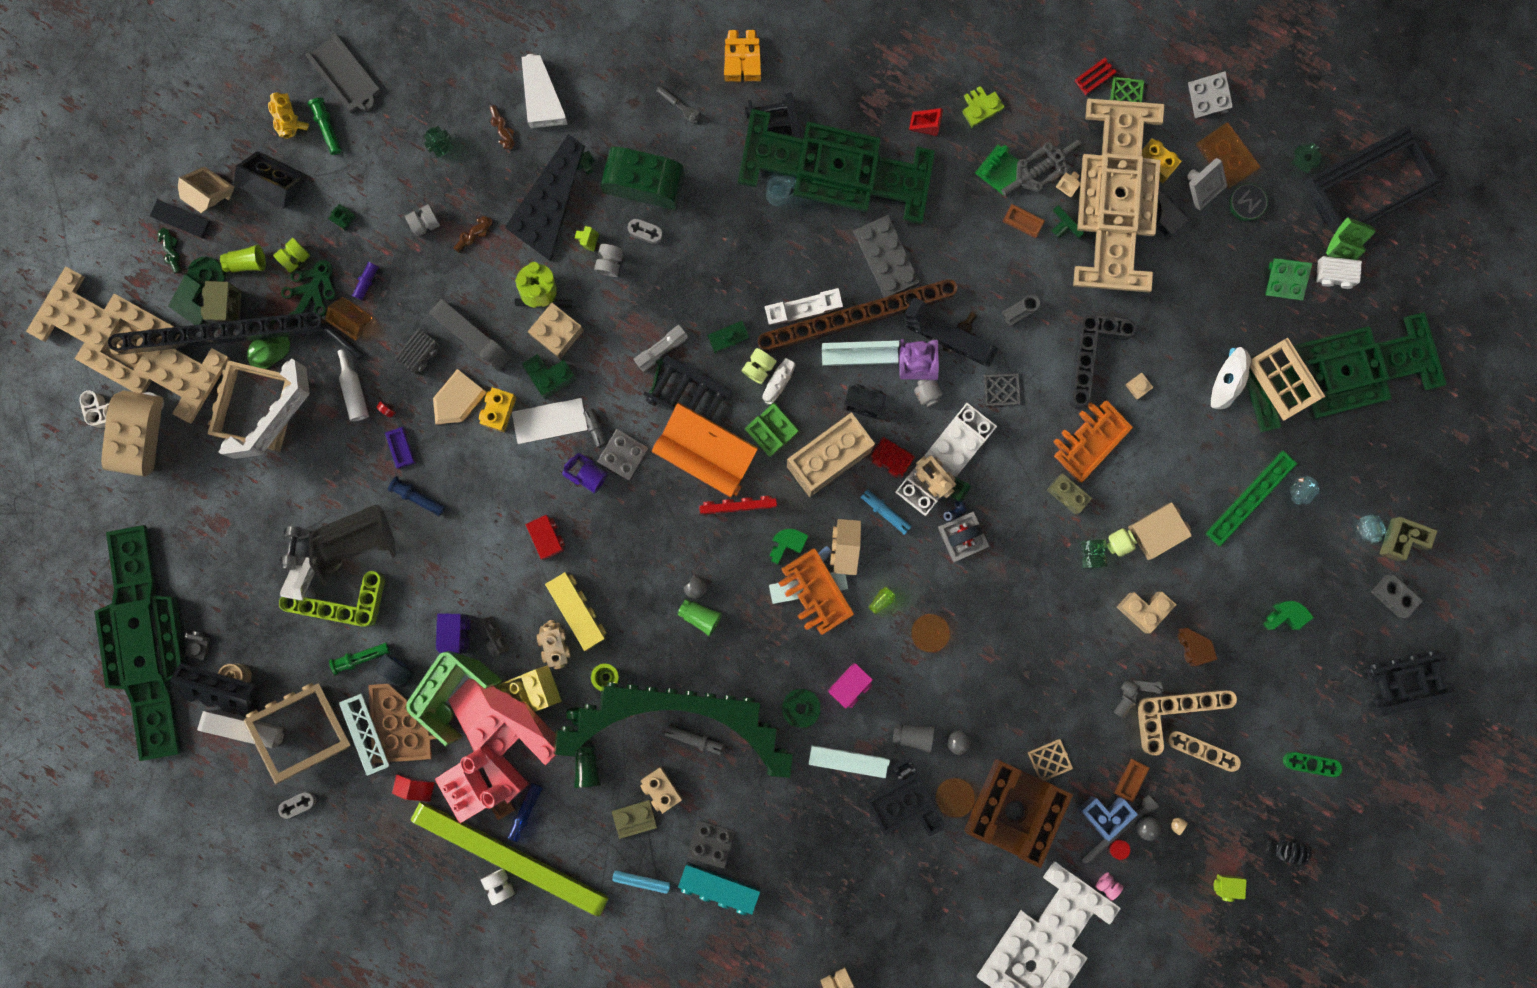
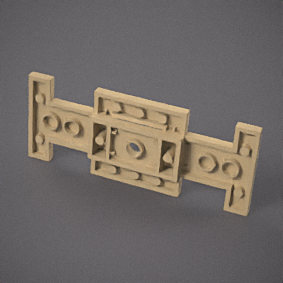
M1087 99L1085 119L1104 121L1102 155L1084 154L1082 158L1077 230L1096 232L1094 267L1075 266L1074 287L1138 292L1152 291L1153 272L1134 271L1136 235L1154 236L1156 233L1160 160L1143 158L1142 141L1144 124L1162 125L1164 104ZM1116 189H1123L1125 196L1122 198L1118 197L1115 194Z
M65 266L26 332L46 342L54 327L60 328L84 342L75 357L77 361L136 393H145L152 381L182 397L172 414L192 424L230 358L213 348L210 349L202 364L176 349L132 354H119L110 349L108 339L113 334L171 328L174 326L116 294H113L105 309L76 294L85 277ZM162 336L156 339V344L162 341ZM142 338L137 340V346L142 344ZM123 340L117 343V348L123 345Z

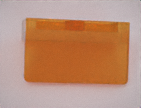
M344 297L329 305L325 316V321L355 341L360 338L363 326L372 320V316Z

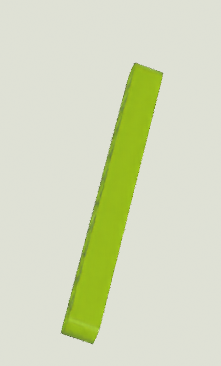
M419 802L411 818L413 823L595 916H601L609 900L608 896L464 822L459 823L457 818L425 802Z

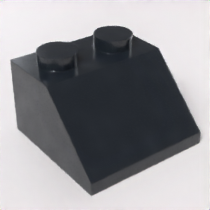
M860 384L850 385L843 410L879 420L883 412L886 395H883V392L877 389H872V391L866 390L865 386Z

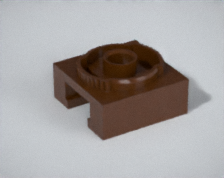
M995 758L964 831L974 838L989 845L991 843L1018 856L1019 859L1041 868L1073 794ZM1011 801H1019L1023 805L1024 811L1019 819L1012 820L1006 815V806Z

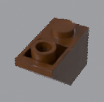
M1188 628L1178 629V640L1181 645H1184V658L1190 666H1198L1217 660L1211 640Z

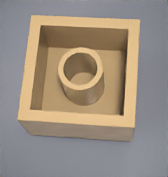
M551 303L529 329L528 333L556 357L561 359L583 333L584 329L556 305Z

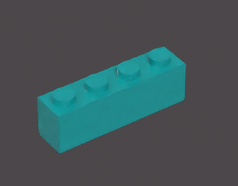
M688 862L678 886L684 894H697L703 901H716L718 906L729 909V907L735 908L737 913L745 916L753 914L760 894V889Z

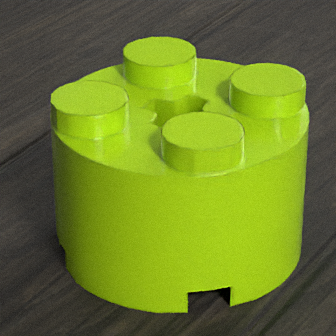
M531 262L519 271L515 279L522 301L529 307H545L554 301L557 294V286L552 271L545 265Z

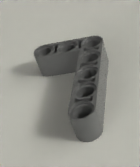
M442 299L429 312L432 317L498 372L511 359L502 347L492 339L490 340Z

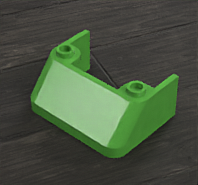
M452 651L443 652L437 657L406 704L407 712L445 746L463 737L449 724L453 719V710L446 703L463 676L466 675L470 679H474L484 689L497 685L502 681L479 660Z

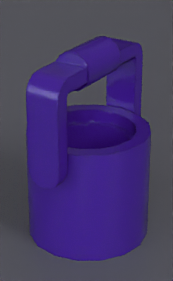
M577 453L564 465L562 475L595 494L605 482L608 473L596 466L586 456ZM577 460H580L584 465L577 476L568 472L577 463Z

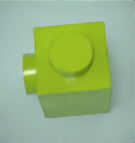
M1217 874V879L1214 880V891L1224 901L1234 902L1235 899H1245L1246 879L1241 876Z

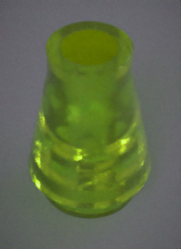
M886 586L883 589L880 588L868 608L877 615L881 610L894 602L896 595Z

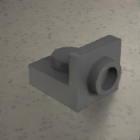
M200 631L186 634L185 638L189 639L184 657L206 660L211 637H206L205 633Z

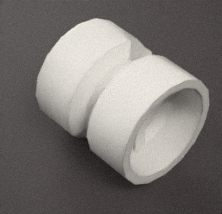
M500 869L481 879L484 889L489 890L488 898L491 905H495L516 894L512 884L507 883L508 875L505 869ZM502 884L503 889L496 892L494 888Z

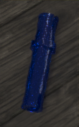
M531 783L517 816L513 817L514 822L506 836L509 840L518 842L524 826L527 827V820L543 789L541 786Z

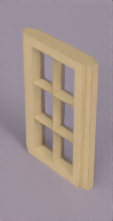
M1289 338L1284 339L1251 359V371L1283 421L1325 397ZM1282 349L1290 363L1280 368L1273 354ZM1268 357L1277 369L1267 375L1260 364L1261 361ZM1293 366L1301 379L1292 385L1283 372ZM1279 373L1288 386L1280 392L1277 391L1270 380ZM1304 383L1311 394V397L1303 402L1294 390L1295 387ZM1289 391L1292 392L1298 402L1291 409L1287 407L1281 397Z

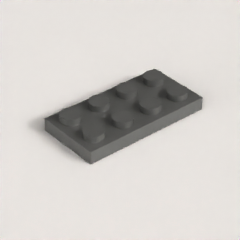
M888 215L853 231L884 297L898 294L920 283Z

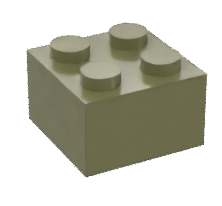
M205 281V287L202 289L204 306L201 307L203 320L209 323L240 320L241 290L229 282Z

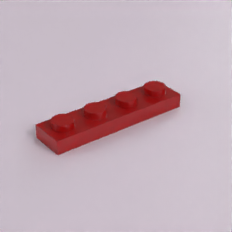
M772 496L760 497L761 500L753 501V498L750 497L742 498L741 502H734V499L722 500V504L707 501L699 506L700 515L777 508L776 498L772 499Z

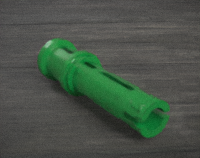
M314 98L308 102V106L314 114V121L319 124L330 155H337L342 152V149L331 126V116L324 106V98Z
M387 642L355 654L346 653L344 657L335 660L329 659L331 671L336 676L341 671L353 670L358 664L381 657L384 654H390V648Z

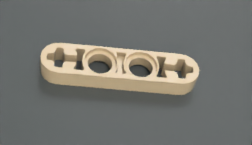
M1171 731L1166 737V742L1171 748L1221 769L1234 772L1240 767L1241 762L1238 756L1182 732ZM1178 735V739L1185 741V745L1180 743L1173 745L1172 737ZM1192 742H1196L1199 745V750L1196 753H1192L1189 749V745ZM1212 749L1217 752V758L1213 761L1209 760L1207 756L1208 752ZM1222 757L1228 760L1232 759L1235 765H1230L1228 768L1229 764L1221 761Z

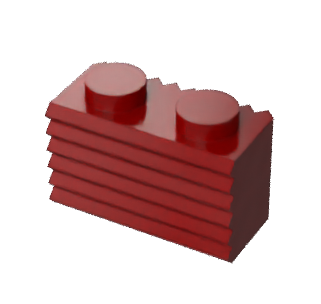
M882 437L870 458L873 459L871 462L877 467L881 468L884 466L887 468V473L891 476L902 478L915 456Z

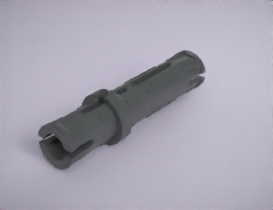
M670 724L665 733L666 737L693 745L701 751L707 750L719 756L724 745L723 743L708 739V736L704 735L702 737Z

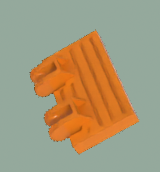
M1104 401L1099 406L1105 412L1104 414L1096 405L1089 402L1087 407L1097 417L1095 420L1084 411L1079 413L1080 417L1086 422L1074 433L1079 441L1066 430H1063L1061 434L1071 444L1069 448L1057 438L1053 441L1060 449L1054 457L1080 483L1090 475L1133 428L1108 401Z
M813 548L782 568L783 573L787 577L778 583L780 587L787 585L794 579L798 581L797 585L784 593L786 597L793 595L802 588L804 589L797 594L806 609L798 615L799 619H805L813 612H816L818 615L804 625L806 630L823 621L821 625L816 627L819 633L823 635L854 615L816 549Z

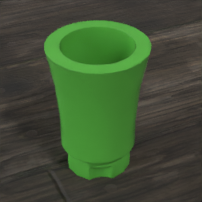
M685 599L678 611V616L684 618L685 621L691 623L710 637L720 622L722 613L702 606L695 601L692 602L689 599Z

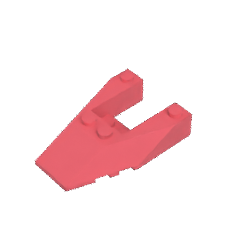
M469 678L448 701L473 751L481 750L486 755L487 763L482 768L492 786L499 784L505 788L507 793L505 801L508 804L529 783L503 755L520 738L541 762L546 765L557 756L554 754L556 734L527 703L511 697V694L502 692L494 686L484 689L474 679Z

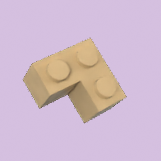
M838 519L837 527L833 526L832 538H836L832 541V551H835V554H831L830 565H834L833 573L857 575L861 521Z
M1162 591L1156 592L1147 603L1133 592L1129 593L1117 608L1144 633H1151L1176 604Z

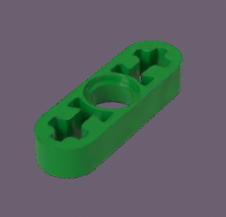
M1287 752L1283 757L1284 765L1292 770L1329 777H1338L1342 773L1341 763L1334 759L1297 752ZM1294 757L1297 760H1302V764L1294 763L1292 766L1289 759ZM1310 759L1317 761V767L1314 770H1310L1308 767ZM1333 763V766L1336 767V770H1332L1331 772V770L1324 769L1323 764L1332 766Z

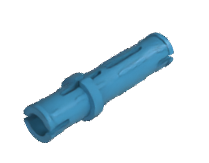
M869 489L860 497L873 508L874 512L877 511L903 535L912 527V525L887 506L883 499L880 500Z

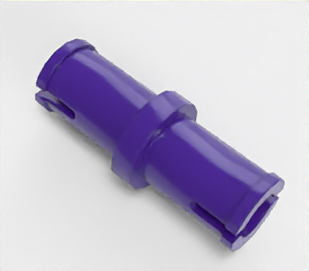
M367 262L368 264L362 276H359V282L351 295L362 301L369 286H372V280L377 269H379L377 265Z

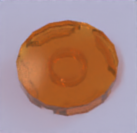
M926 614L914 622L911 637L918 649L925 652H936L946 646L950 637V630L942 617L935 614Z
M946 779L936 790V804L941 812L949 817H962L969 813L974 806V791L962 779Z

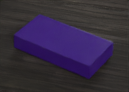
M400 427L385 432L396 469L415 464V458L405 428Z

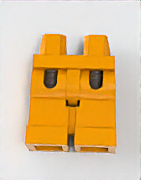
M729 30L728 37L725 39V82H741V74H744V82L761 81L760 46L756 30H747L746 38H739V31Z

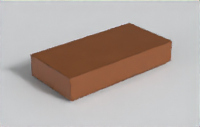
M1011 204L1002 222L1037 238L1045 220Z
M1130 759L1114 794L1133 803L1150 768L1134 759Z

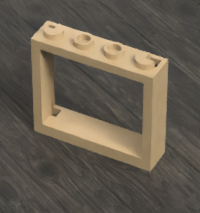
M227 361L226 368L222 371V383L219 384L217 389V401L214 402L212 407L213 416L208 422V425H210L208 435L227 439L231 436L246 442L244 437L222 432L238 371L284 381L283 390L292 383L280 375L279 372ZM288 422L269 445L268 450L281 451Z
M310 683L302 687L303 691L297 694L295 692L289 693L283 697V701L279 703L273 701L265 705L266 709L260 712L257 710L252 711L244 719V724L275 785L350 747L319 683L316 685ZM316 693L340 742L278 773L253 723Z

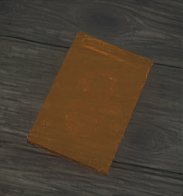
M1228 122L1195 144L1209 164L1216 158L1222 161L1228 190L1260 168V165Z

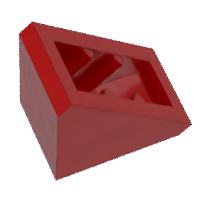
M943 109L912 112L909 130L937 136Z
M396 774L392 794L406 800L431 802L435 782Z

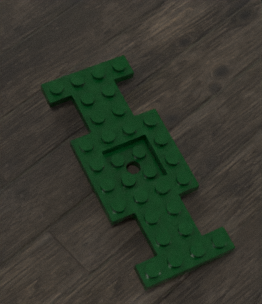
M755 109L751 110L738 184L756 187L759 171H769L795 177L793 196L867 212L870 195L872 194L906 202L903 220L918 224L923 222L935 150L917 146L913 164L880 157L878 150L881 138L808 121L806 123L804 139L767 131L770 113ZM840 160L843 163V168H836L833 162Z
M1425 312L1404 318L1409 336L1386 342L1375 343L1371 328L1368 326L1295 345V350L1325 395L1322 399L1311 404L1315 418L1392 399L1387 385V381L1420 373L1425 391L1447 385ZM1293 366L1283 371L1291 385L1301 380ZM1343 366L1349 368V376L1342 374L1341 369ZM1249 367V377L1246 384L1260 432L1281 428L1277 410ZM1276 370L1268 371L1266 373L1267 375L1275 372ZM1280 373L1270 379L1278 392L1288 387ZM1304 383L1294 388L1302 402L1311 397ZM1291 391L1281 396L1287 406L1298 404Z

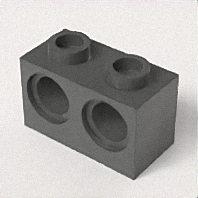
M1394 574L1385 575L1371 591L1399 618H1408L1423 601L1418 597L1417 591L1408 588L1404 584V580ZM1389 584L1393 586L1392 593L1388 591ZM1404 597L1408 600L1407 606L1403 604Z

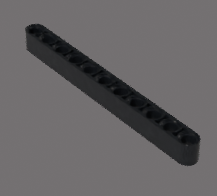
M308 312L117 333L109 337L108 346L119 354H132L313 334L324 330L325 321L317 313ZM318 319V324L312 327L310 325L311 321ZM294 321H299L298 327L292 329V323ZM275 323H279V328L276 331H272V326ZM260 325V330L257 333H253V328ZM240 327V333L238 335H234V330ZM221 329V334L218 337H214L215 331ZM201 331V337L195 339L196 333ZM182 334L181 340L176 342V336ZM162 336V341L156 344V339ZM142 338V344L137 346V340ZM123 340V345L117 348V343Z

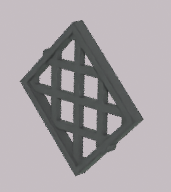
M1018 373L984 375L986 406L1020 405ZM993 377H999L996 381H993L991 379ZM1004 377H1012V378L1008 381V380H1006ZM1014 378L1017 383L1016 387L1010 383ZM1000 379L1006 382L1003 388L997 384ZM987 380L993 383L990 388H987ZM1008 385L1013 389L1010 394L1004 390ZM994 386L1000 389L996 395L991 391ZM1015 391L1017 392V400L1011 396ZM1001 392L1007 396L1004 401L998 397ZM988 393L994 397L990 402L988 401ZM1009 398L1013 401L1005 403ZM995 399H997L1000 403H992V402H993Z

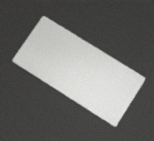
M582 398L513 411L512 416L517 443L521 444L587 430L586 419L583 415Z

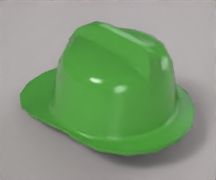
M288 337L257 339L253 341L247 351L249 364L253 367L267 369L283 359L290 349Z

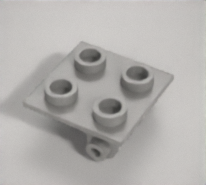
M1226 71L1188 82L1195 119L1220 111L1221 114L1229 112L1228 109L1233 108Z
M616 429L597 462L625 479L630 480L648 447Z

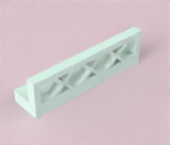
M899 341L822 343V366L898 364Z
M363 694L339 702L366 775L368 776L390 767ZM358 699L362 706L359 714L354 711L351 703ZM360 717L368 721L369 725L366 732L362 731L358 722ZM367 736L374 738L376 742L373 750L368 748L365 740ZM373 755L381 756L384 765L376 768L375 763H372Z
M816 745L811 746L809 765L886 778L887 766H889L890 762L888 758Z

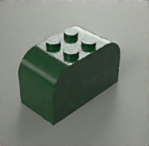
M611 147L601 181V188L604 194L676 210L685 177L684 167L679 162L670 158L624 147Z

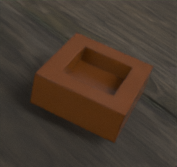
M505 800L491 808L498 820L516 810L512 801L507 804Z

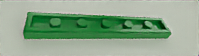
M1281 451L1206 531L1205 535L1220 547L1298 463L1285 451Z

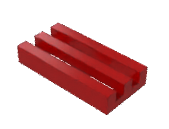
M1105 57L1076 78L1075 82L1083 93L1088 95L1115 75L1117 71L1112 69V65L1108 64ZM1101 66H1104V68H1102L1100 71H1098V72H1097L1096 74H1094L1092 77H1090L1089 79H1087L1085 82H1083V83L1081 82L1083 79H1085L1087 76H1089L1090 74H1092V73H1093L1094 71H1096L1098 68H1100ZM1104 72H1109L1107 75H1105L1099 81L1094 83L1088 89L1085 88V86H1087L1097 77L1102 75Z

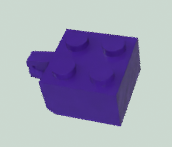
M437 613L436 650L439 653L452 651L462 655V653H467V649H470L468 630L471 629V619L468 618L467 614Z

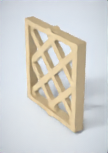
M1060 739L1027 752L1038 778L1043 781L1073 769ZM1055 744L1053 750L1047 748V747H1049V746ZM1058 744L1062 748V753L1056 751ZM1042 750L1041 755H1038L1035 752ZM1045 750L1052 752L1050 759L1043 757ZM1054 753L1061 756L1059 762L1052 760ZM1033 755L1039 757L1037 764L1034 763ZM1063 757L1066 758L1068 766L1061 764ZM1042 759L1048 761L1046 768L1040 766ZM1051 762L1057 764L1055 771L1049 769ZM1060 766L1066 768L1058 772ZM1038 768L1045 770L1043 777L1040 776ZM1047 772L1053 773L1052 775L1046 777Z

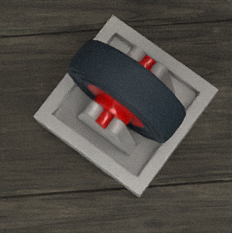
M974 511L938 527L953 562L989 547Z

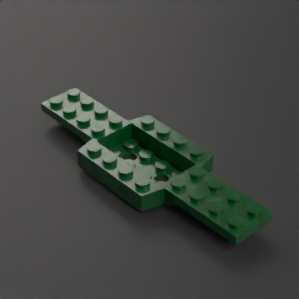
M146 525L106 532L114 586L111 604L94 611L105 688L125 689L131 703L139 761L181 754L170 686L171 677L179 664L187 665L186 657H184L185 648L177 597L157 596ZM151 603L153 606V613L155 619L163 675L159 673V666L156 653L157 649L155 646V639L153 633L154 629L152 626ZM134 617L140 622L136 629L130 627V620ZM138 656H142L145 659L143 667H138L135 664Z

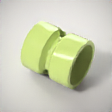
M756 348L750 357L751 362L745 364L742 372L755 382L763 384L768 376L767 371L772 370L776 360L764 351Z

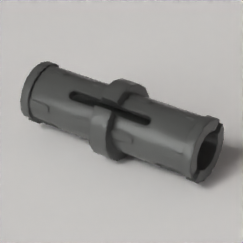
M591 408L588 409V412L584 411L583 415L589 426L588 431L593 436L596 448L603 447L602 444L606 446L608 442L602 431L603 425L599 423L595 409Z

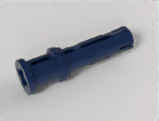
M398 476L392 479L388 486L389 492H395L402 496L403 500L413 501L438 517L442 515L445 508L444 505L418 492L412 484L408 485L402 482Z

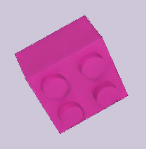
M853 663L830 687L828 692L844 708L848 706L852 708L859 700L857 696L861 692L865 694L872 687L870 682L873 679L856 663Z

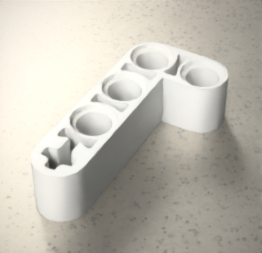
M84 391L80 395V404L85 422L94 427L105 428L109 404L105 403V399L101 394L93 391ZM151 392L143 393V394H148V395H153V396H159V395H156V394L151 393ZM94 397V402L90 404L91 398ZM99 414V420L95 423V417Z

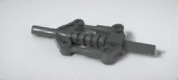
M1076 140L1063 150L1054 147L1051 142H1046L1027 159H1020L1017 162L1016 180L1001 190L1003 195H1008L1020 186L1034 192H1039L1048 182L1064 176L1068 172L1065 157L1081 147V142ZM1043 154L1048 156V158L1034 166L1033 169L1031 168L1028 172L1027 163L1039 158ZM1055 167L1056 171L1048 175L1042 182L1034 180L1041 173H1044L1045 170L1047 171L1049 168Z

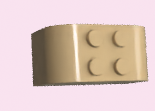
M125 390L113 395L108 406L101 460L104 470L143 477L154 471L163 397Z

